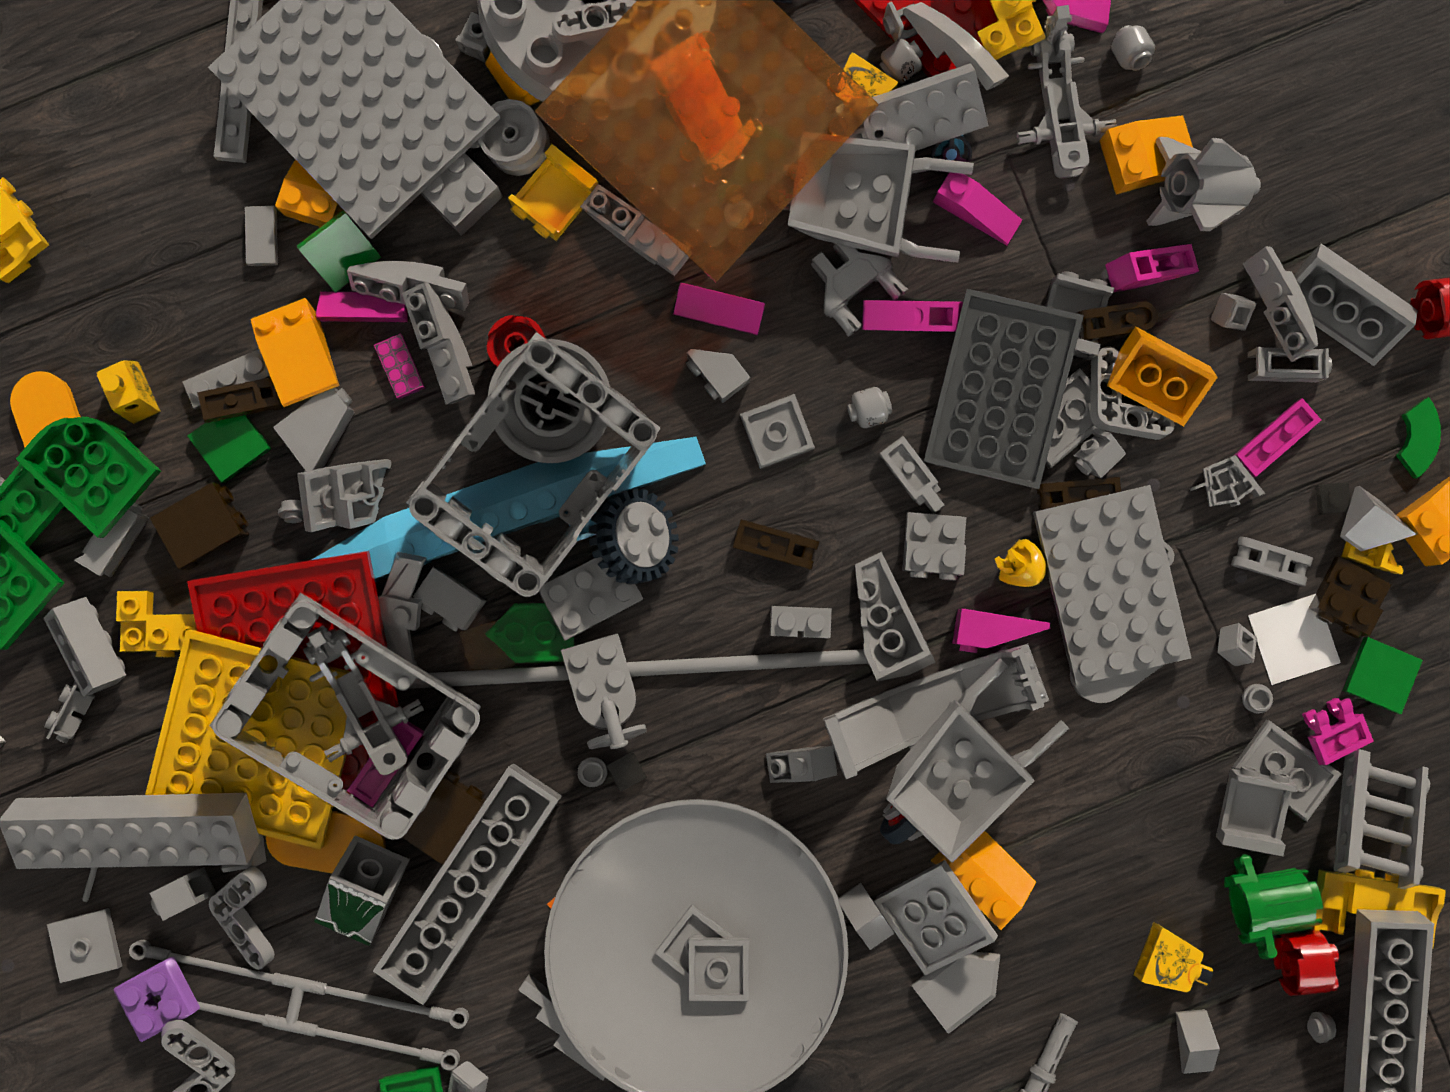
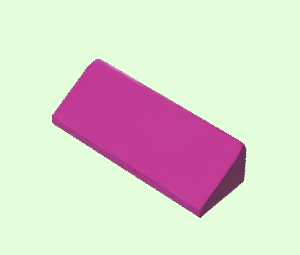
M680 283L673 314L758 335L765 303Z
M320 292L316 318L320 321L408 322V311L404 304L388 302L382 298L362 295L358 292Z

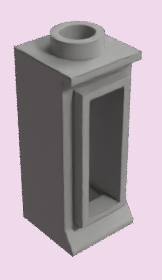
M1256 347L1248 352V358H1256V371L1248 375V381L1317 383L1329 378L1332 370L1329 348L1312 349L1300 357L1313 358V370L1271 369V357H1288L1283 348Z
M134 503L104 538H97L93 534L82 551L84 555L75 559V561L99 576L105 574L108 577H112L149 519L148 516L141 513L143 508Z

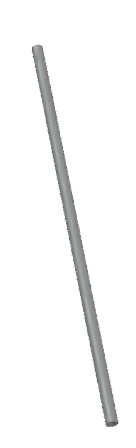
M864 649L627 662L631 677L869 664L864 654ZM566 666L430 673L450 687L569 680ZM416 677L409 689L433 688V686Z

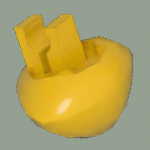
M1028 539L1018 540L1008 550L1005 559L999 556L995 558L997 567L1000 569L999 580L1007 584L1031 587L1039 585L1045 577V558L1040 549Z

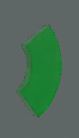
M1429 397L1424 398L1401 415L1406 424L1407 438L1403 448L1396 456L1413 479L1420 477L1432 464L1437 455L1441 440L1439 416Z

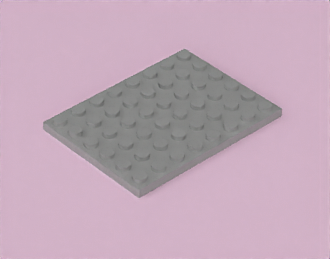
M280 0L208 67L371 239L501 119L499 114L389 0Z

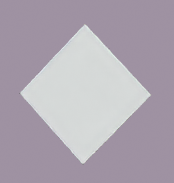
M1316 594L1248 615L1254 635L1257 637L1256 641L1271 685L1341 663L1328 624L1316 618L1317 613L1309 609Z

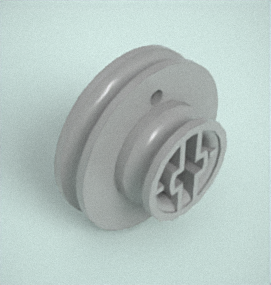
M548 339L562 351L564 350L583 364L589 372L610 387L604 370L588 352L566 341ZM526 344L513 350L499 364L492 376L488 396L519 357ZM524 361L508 380L514 381L516 388L508 390L505 384L502 388L504 390L503 393H498V396L508 403L509 410L497 425L495 431L512 451L532 461L560 463L579 457L598 442L607 428V425L598 419L599 415L571 393H569V399L564 397V392L552 383H547L545 388L539 386V383L548 380ZM594 384L587 385L583 390L584 399L591 402L596 401L601 393L600 388ZM531 391H534L546 397L549 391H553L558 394L556 402L570 407V412L566 414L553 408L550 415L545 414L541 411L543 403L529 398L528 395ZM528 405L536 408L535 415L542 420L552 421L554 417L562 419V421L552 425L543 424L544 421L542 420L538 422L531 416Z

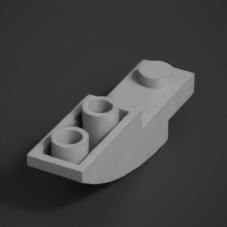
M597 184L580 206L594 220L654 265H659L674 276L692 254L690 248L645 219L641 212L599 184Z
M1265 246L1244 262L1243 265L1267 307L1264 314L1288 358L1291 362H1294L1318 346L1317 333L1306 299L1292 271H1285L1273 248Z
M383 261L350 266L347 270L352 291L362 295H371L388 302H397L405 305L402 293L424 282H428L445 307L465 311L469 304L466 283L445 278L443 267L416 262Z
M428 282L403 292L402 296L420 349L428 350L445 403L454 404L475 395L467 368L472 367L471 360L451 316Z

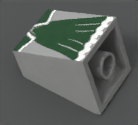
M355 835L329 878L314 922L370 946L383 922L410 859Z

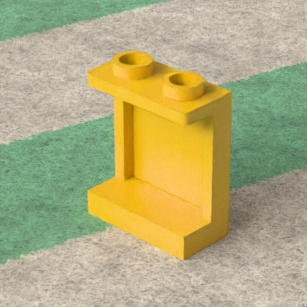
M551 144L545 151L546 160L516 196L511 194L508 200L512 206L510 210L523 221L526 218L535 224L533 229L543 238L547 239L550 236L557 241L581 212L582 208L580 206L597 186L598 181L556 146Z

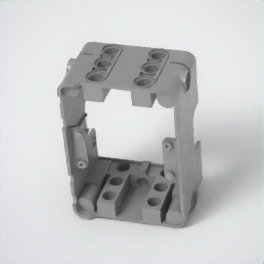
M536 332L520 352L519 357L406 503L410 505L411 515L430 529L437 537L455 547L481 566L492 577L503 582L518 594L530 597L539 592L576 544L578 535L613 490L616 492L657 437L660 427L614 388H610L589 372L583 364L564 350L562 351L551 341ZM523 361L565 394L571 393L597 413L599 420L632 444L607 478L597 470H590L559 510V516L570 526L541 565L531 555L526 554L521 557V546L502 532L497 539L493 538L490 535L493 532L492 526L485 522L482 528L478 527L470 521L471 509L453 496L447 503L445 501L446 495L442 493L441 489L435 484H430L441 468L445 469V463L452 460L450 456L459 444H462L470 451H478L509 410V405L498 396V393H503L504 390L502 388L505 384L509 385L510 382L508 380ZM590 384L597 385L601 391L599 398L593 402L587 401L583 397L584 388ZM473 536L482 537L485 540L486 545L484 546L478 540L473 538Z
M300 593L283 618L279 619L268 635L263 647L248 669L244 670L225 699L226 701L209 726L220 739L384 837L394 840L403 837L407 833L417 816L429 802L432 793L452 763L464 749L467 740L477 729L480 722L478 711L481 706L422 668L413 665L367 636L363 631L308 596ZM319 616H322L361 641L362 645L355 654L356 662L399 690H407L416 677L447 695L424 730V737L416 750L410 756L405 766L399 768L373 808L355 798L353 794H348L345 789H342L343 781L340 777L302 754L292 751L283 758L281 756L282 753L275 750V747L268 746L265 741L262 742L242 730L277 677L279 676L282 679L289 671L285 667ZM263 656H274L278 662L277 668L272 671L263 670L260 666ZM431 753L433 761L430 765L420 766L417 764V758L420 754Z

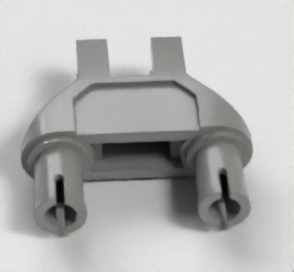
M834 243V250L845 264L836 270L821 252L812 259L811 266L825 282L824 314L826 317H833L849 337L854 331L856 332L862 327V324L847 307L849 300L874 281L882 285L893 301L902 296L908 288L903 285L892 271L893 263L889 259L860 253L854 247Z

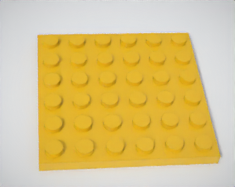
M191 629L187 630L145 795L247 793L258 834L320 850L324 844L333 806L220 739L209 726L226 701L225 699L244 670L248 669L261 648ZM266 655L261 659L260 666L263 670L272 671L277 668L278 662L274 656ZM292 656L285 666L289 669L283 679L279 676L277 677L242 730L262 742L265 741L268 746L275 747V750L282 753L281 756L283 758L288 753L296 751L341 778L347 753L329 762L327 758L338 751L328 756L325 755L324 751L340 743V739L344 737L347 715L325 676L314 682L309 680L310 676L321 671L318 664L311 665L308 660ZM329 666L332 673L337 672L336 680L350 672Z

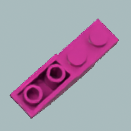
M863 300L862 330L956 332L963 302Z

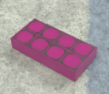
M401 333L374 345L397 399L425 388Z

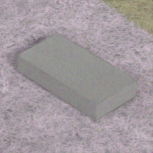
M275 206L245 207L246 264L248 266L278 265L277 208Z

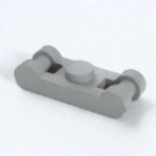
M1238 538L1237 546L1239 549L1237 556H1233L1232 566L1283 580L1293 585L1306 586L1308 578L1305 577L1307 567H1311L1312 557L1251 538ZM1251 550L1258 552L1256 561L1249 560ZM1290 562L1295 564L1293 573L1288 571Z

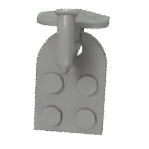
M618 633L561 650L580 715L589 725L598 729L608 730V734L589 740L587 742L589 749L610 746L611 749L621 748L628 744V740L647 732L645 724L623 730L621 725L629 720L635 710L636 693Z

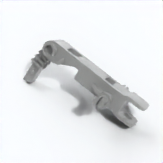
M1069 5L1057 6L1053 16H1047L1046 25L1044 26L1045 39L1030 46L1031 55L1037 57V63L1028 64V69H1039L1045 116L1038 127H1034L1031 131L1017 132L1016 134L1018 145L1031 142L1038 145L1041 144V141L1050 140L1054 174L1058 178L1077 177L1083 172V168L1088 165L1089 154L1085 135L1092 134L1093 137H1098L1100 133H1105L1108 129L1117 127L1116 119L1107 121L1092 119L1079 106L1076 82H1072L1071 64L1083 63L1085 59L1084 57L1071 58L1075 42L1073 34L1066 32L1068 30L1067 22L1072 21ZM1061 63L1059 70L1063 77L1049 79L1052 69L1048 68V64ZM1070 119V123L1059 124L1058 120Z
M323 625L306 634L310 642L306 643L307 647L303 651L311 665L317 663L321 669L318 673L310 676L309 680L314 682L325 676L347 715L344 737L340 739V743L324 751L326 756L338 751L327 758L329 762L346 753L347 755L352 754L353 749L363 744L380 774L388 775L403 767L407 762V753L392 727L401 722L406 724L409 722L408 718L424 711L422 705L412 711L410 710L421 704L420 701L416 699V701L403 708L401 706L395 708L376 700L354 661L356 652L350 654L346 647L351 642L342 629L336 630L334 628L328 631ZM343 656L347 663L344 668L346 670L351 669V672L336 680L335 676L338 674L336 671L332 673L328 663ZM373 710L378 721L363 728L358 718Z

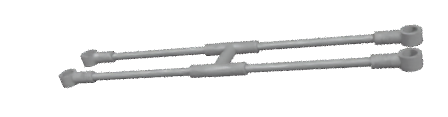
M139 940L129 948V954L135 960L146 957L164 961L172 956L176 962L270 981L273 985L292 989L286 1018L269 1014L263 1016L198 1002L199 1010L262 1023V1026L315 1037L319 1035L420 1057V1060L441 1064L445 1070L455 1069L460 1061V1054L454 1049H449L445 1052L428 1048L417 1049L319 1028L318 1025L298 1021L304 991L319 995H325L326 993L429 1015V1018L450 1022L456 1029L463 1028L469 1020V1013L464 1008H457L455 1010L434 1006L429 1008L330 987L327 986V983L280 973L270 974L176 954L168 949L151 946L146 940ZM137 945L143 947V954L137 952ZM159 995L154 996V1002L158 1003L161 1001V997ZM455 1014H462L464 1022H457ZM446 1056H453L455 1063L449 1064L446 1061Z

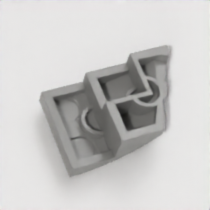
M391 460L357 462L297 473L305 531L315 532L334 526L352 529L374 523L379 510L378 503L385 489L382 487L386 469L391 468Z

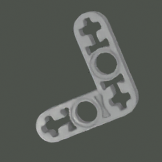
M603 0L604 2L562 10L553 18L552 34L560 42L571 43L628 31L636 23L638 15L635 0ZM619 10H623L625 14H629L628 19H624L622 15H618ZM590 15H598L602 18L603 24L599 27H593L588 24L586 18ZM609 17L613 18L612 23H609ZM578 18H581L582 29H580V23L577 24ZM561 22H566L567 26H571V30L566 31L564 27H561Z
M1112 347L1100 349L1098 356L1091 359L1090 416L1093 425L1104 431L1160 440L1172 433L1175 426L1174 421L1147 407L1122 403V394L1113 389L1111 395H1107L1101 390L1100 384L1101 382L1108 383L1119 352ZM1127 414H1132L1137 418L1138 427H1133L1129 424Z
M251 866L234 877L211 897L209 908L249 965L255 969H262L274 959L275 954L271 944L244 909V906L264 891L267 886L264 874L258 868Z
M176 1019L165 1024L161 1034L163 1048L195 1070L173 1092H191V1087L197 1084L205 1085L207 1087L205 1092H219L232 1080L235 1075V1059L230 1053L183 1020ZM179 1033H182V1039L178 1036H175L172 1039L170 1038V1034L178 1035ZM197 1047H203L208 1051L202 1057H194L190 1054ZM216 1066L219 1068L227 1066V1069H219L218 1071H216Z

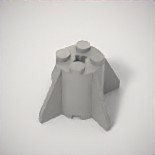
M1158 137L1156 143L1166 161L1161 177H1166L1165 187H1160L1162 202L1146 222L1148 225L1158 226L1193 215L1200 231H1211L1233 216L1240 214L1249 205L1253 195L1259 192L1261 182L1256 177L1254 167L1248 157L1241 155L1223 139L1211 138L1204 149L1200 151L1169 137Z

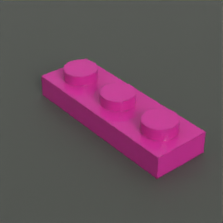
M1301 398L1234 455L1237 456L1244 465L1243 467L1254 478L1315 427L1321 419L1305 400Z
M401 722L392 728L408 757L424 734V731L411 722L406 724ZM369 758L347 791L373 807L399 769L388 775H382L376 769L371 758Z

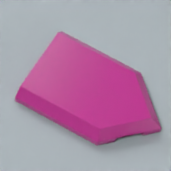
M1042 0L1047 7L1045 10L1049 16H1053L1057 6L1069 5V12L1072 17V21L1067 22L1069 25L1099 33H1104L1108 26L1111 0Z

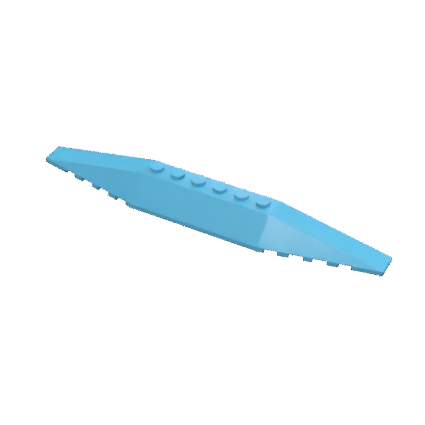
M697 437L653 443L616 492L613 490L608 497L631 489H639L706 465ZM631 446L587 452L572 460L560 463L537 462L446 495L445 501L448 503L452 496L472 510L470 521L482 528L485 522L493 527V532L490 535L493 538H497L501 532L508 534L539 522L543 523L560 517V508L590 470H597L607 478ZM409 508L379 519L314 559L369 551L374 579L377 582L388 578L397 552L426 557L425 565L431 563L432 560L458 552L459 550L441 540L430 529L417 521L411 515ZM473 536L480 543L485 542L482 537Z

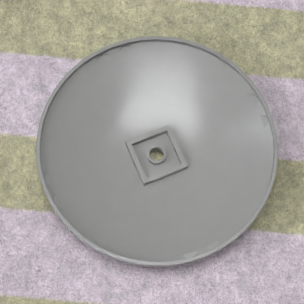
M704 799L677 800L642 809L621 819L592 841L576 859L566 874L550 911L544 950L545 973L555 1012L569 1039L591 1066L618 1087L628 1092H765L797 1070L816 1050L828 1032L837 1014L845 988L848 969L847 930L837 894L829 877L814 855L790 831L774 820L737 804ZM689 937H749V1001H689Z

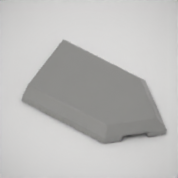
M974 951L932 973L922 976L912 984L914 990L948 1034L996 997L1000 954Z

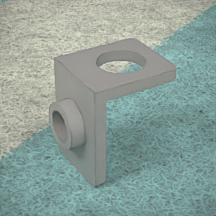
M891 1L887 3L883 17V25L886 32L892 35L895 42L899 39L906 40L917 35L918 33L914 27L911 30H904L900 17L904 16L902 11L906 7L896 10Z

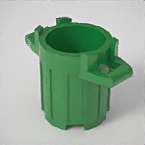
M1244 854L1234 859L1237 874L1225 877L1224 885L1225 888L1229 887L1232 914L1241 935H1238L1239 940L1242 944L1256 943L1260 958L1272 959L1277 956L1273 935L1313 929V926L1322 923L1323 920L1321 918L1316 919L1317 910L1323 909L1321 894L1316 881L1308 882L1304 874H1308V870L1292 868L1256 875L1250 855Z

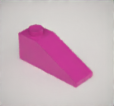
M949 172L933 200V203L1006 246L1022 222L1019 216L987 189L965 174Z
M1192 244L1130 252L1105 264L1111 287H1114V292L1136 289L1199 272Z
M957 609L952 644L960 645L959 651L977 653L978 648H990L1050 629V623L969 609Z

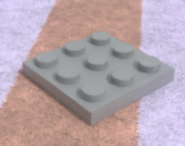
M945 860L878 895L873 901L924 975L932 973L995 942L998 937Z

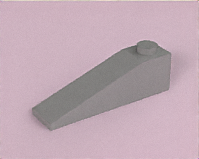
M882 552L855 564L858 598L860 599L861 627L863 628L864 654L876 680L882 681L907 676L935 663L930 649Z

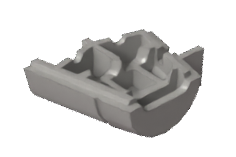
M1236 455L1203 468L1204 482L1189 488L1190 491L1205 486L1209 507L1230 504L1233 507L1240 505L1239 500L1250 492L1254 497L1265 494L1247 469L1243 467L1244 465Z

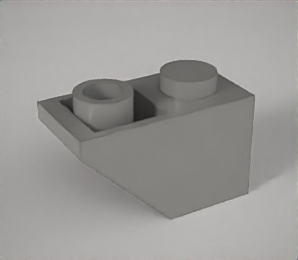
M690 349L687 352L689 361L686 365L695 377L701 375L707 384L704 385V388L713 400L719 398L724 403L750 383L751 377L733 354Z
M833 746L806 747L766 753L770 783L817 781L837 775Z

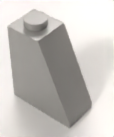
M333 388L315 395L273 427L305 471L325 467L355 413L349 405L353 401L343 388L339 390Z

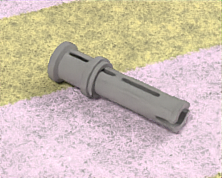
M1063 1013L1059 1014L1038 1063L1033 1066L1031 1065V1075L1025 1088L1020 1089L1019 1092H1047L1050 1084L1055 1083L1056 1075L1054 1073L1078 1021Z

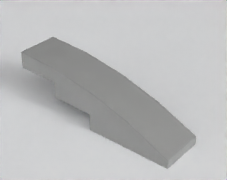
M922 2L906 7L902 11L936 58L947 54L956 68L971 63L976 71L977 78L986 90L1002 84L1009 77L994 57L973 36L944 14Z
M528 974L518 990L541 1006L536 1018L559 1034L553 1046L603 1081L605 1077L586 1061L564 1031L555 1012L549 989L531 974Z

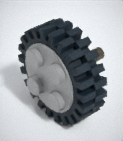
M631 489L607 497L598 508V513L591 517V521L597 523L589 526V533L596 534L595 538L589 539L590 546H598V550L592 552L593 557H602L603 560L598 563L600 569L609 568L606 575L610 578L616 577L615 581L619 583L637 584L658 579L662 576L661 574L666 573L670 569L667 565L674 563L675 558L671 554L678 552V547L672 545V542L679 541V535L671 534V529L677 528L676 522H668V519L673 516L671 510L663 512L662 510L666 503L663 500L656 502L658 496L654 493L648 494V491L644 489L639 491L638 489Z

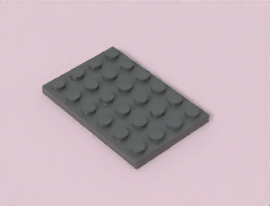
M966 289L923 462L1039 489L1084 315Z

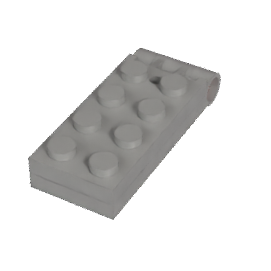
M971 63L872 98L840 107L833 112L838 134L841 137L913 144L916 151L989 126L976 71Z

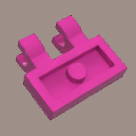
M1334 698L1326 702L1331 714L1339 721L1331 726L1326 710L1318 713L1316 710H1310L1302 714L1306 724L1315 732L1308 739L1319 765H1328L1374 742L1363 714H1354L1352 702L1348 698L1342 701L1339 698Z

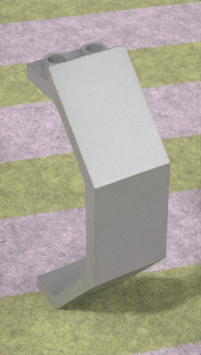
M1024 644L957 664L881 692L823 718L843 776L846 779L857 776V771L916 744L946 710L949 703L954 700L958 702L963 693L1000 658L1007 664L1008 668L977 697L969 714L976 721L1022 709L1034 711L1044 707V703L1049 701L1029 645Z

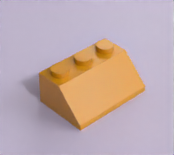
M1135 326L1118 353L1107 385L1111 389L1184 427L1218 377L1211 366Z
M986 831L954 862H950L940 851L931 860L935 865L943 860L947 862L978 908L1000 930L1023 908L1036 884V881Z

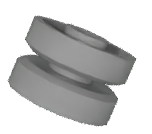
M512 99L496 102L491 107L499 114L501 119L478 139V143L493 164L504 173L514 176L530 174L538 169L546 159L545 151L550 147L549 133L533 109L524 102Z

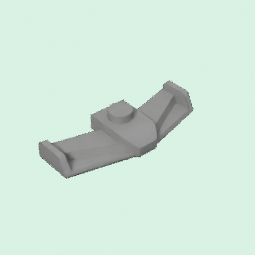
M397 552L383 593L378 597L387 648L413 665H417L416 660H414L410 630L416 631L420 626L422 599L412 598V594L427 558Z

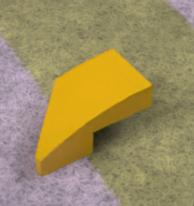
M1346 541L1341 557L1390 573H1403L1402 566L1397 565L1391 552L1393 550L1391 543L1360 551Z

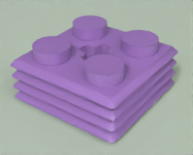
M172 956L114 988V992L141 1042L161 1032L166 1023L176 1019L183 1020L200 1009L182 971ZM159 995L161 1001L155 1003L153 997Z

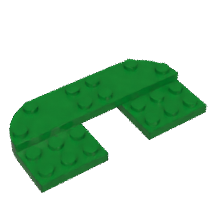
M84 416L62 418L52 422L43 428L19 454L16 460L20 464L0 486V650H7L65 584L29 548L61 509L65 506L97 538H104L160 474L161 470L125 437L126 433L117 426Z

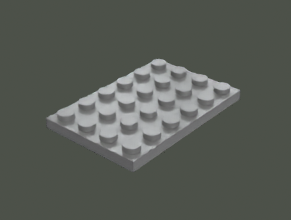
M1150 485L1033 512L1074 685L1191 658Z

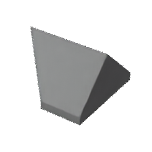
M1355 487L1340 537L1358 550L1365 551L1417 535L1379 499L1362 487Z

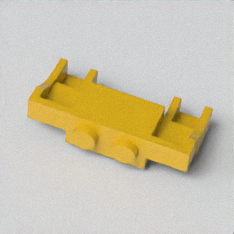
M989 0L998 21L978 31V35L984 48L995 60L1045 39L1044 31L1032 5V2L1036 0Z
M3 177L0 179V280L10 283L30 268L31 265L28 261L47 248L49 244L37 230L36 223L30 217L33 215L32 210L22 200L18 201L13 195L16 192L15 188Z
M117 591L116 621L121 622L120 652H156V657H175V652H181L185 632L189 629L197 631L194 614L153 615V592Z
M1363 869L1355 870V874L1319 870L1317 885L1321 894L1323 909L1317 910L1316 919L1321 918L1323 921L1320 925L1313 926L1312 930H1326L1344 935L1346 911L1356 914L1357 909L1418 911L1434 923V946L1436 924L1441 909L1444 906L1446 890L1420 884L1411 888L1400 889L1398 888L1399 875L1385 873V878L1374 877L1375 872Z

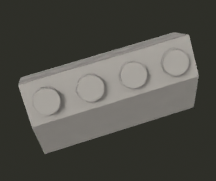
M1320 244L1294 275L1306 299L1314 325L1373 366L1416 325L1418 312L1416 308L1323 244Z

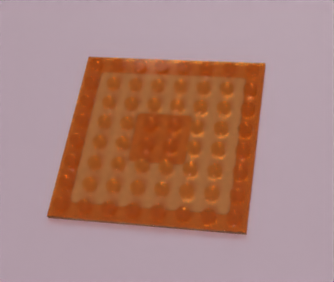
M637 0L535 110V113L716 283L879 104L772 0Z

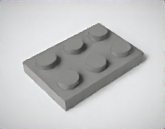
M602 557L594 558L544 584L539 590V594L564 641L643 600L636 584L619 583L615 581L616 577L610 578L606 575L609 568L600 569L598 563L603 560Z

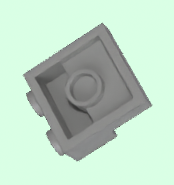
M906 513L902 571L910 572L909 577L927 578L928 573L939 574L940 580L952 581L957 580V575H964L966 517Z

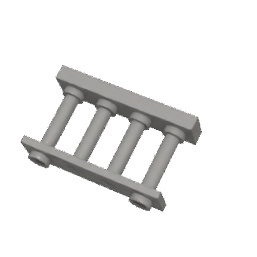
M1358 749L1346 755L1344 761L1334 871L1348 873L1360 869V866L1364 865L1399 875L1398 888L1400 889L1418 886L1423 877L1421 859L1426 795L1430 789V780L1428 779L1429 768L1422 766L1409 772L1407 776L1373 767L1370 763L1371 752ZM1372 778L1405 787V804L1369 795L1367 791L1368 779ZM1366 806L1404 816L1403 833L1367 824L1366 820H1364ZM1363 836L1402 845L1400 862L1364 853L1362 849Z

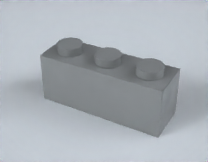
M87 597L52 608L44 617L83 697L114 686L126 676L125 665L122 659L116 656L112 648L111 637L107 631L103 630L98 621V612L93 605H90Z

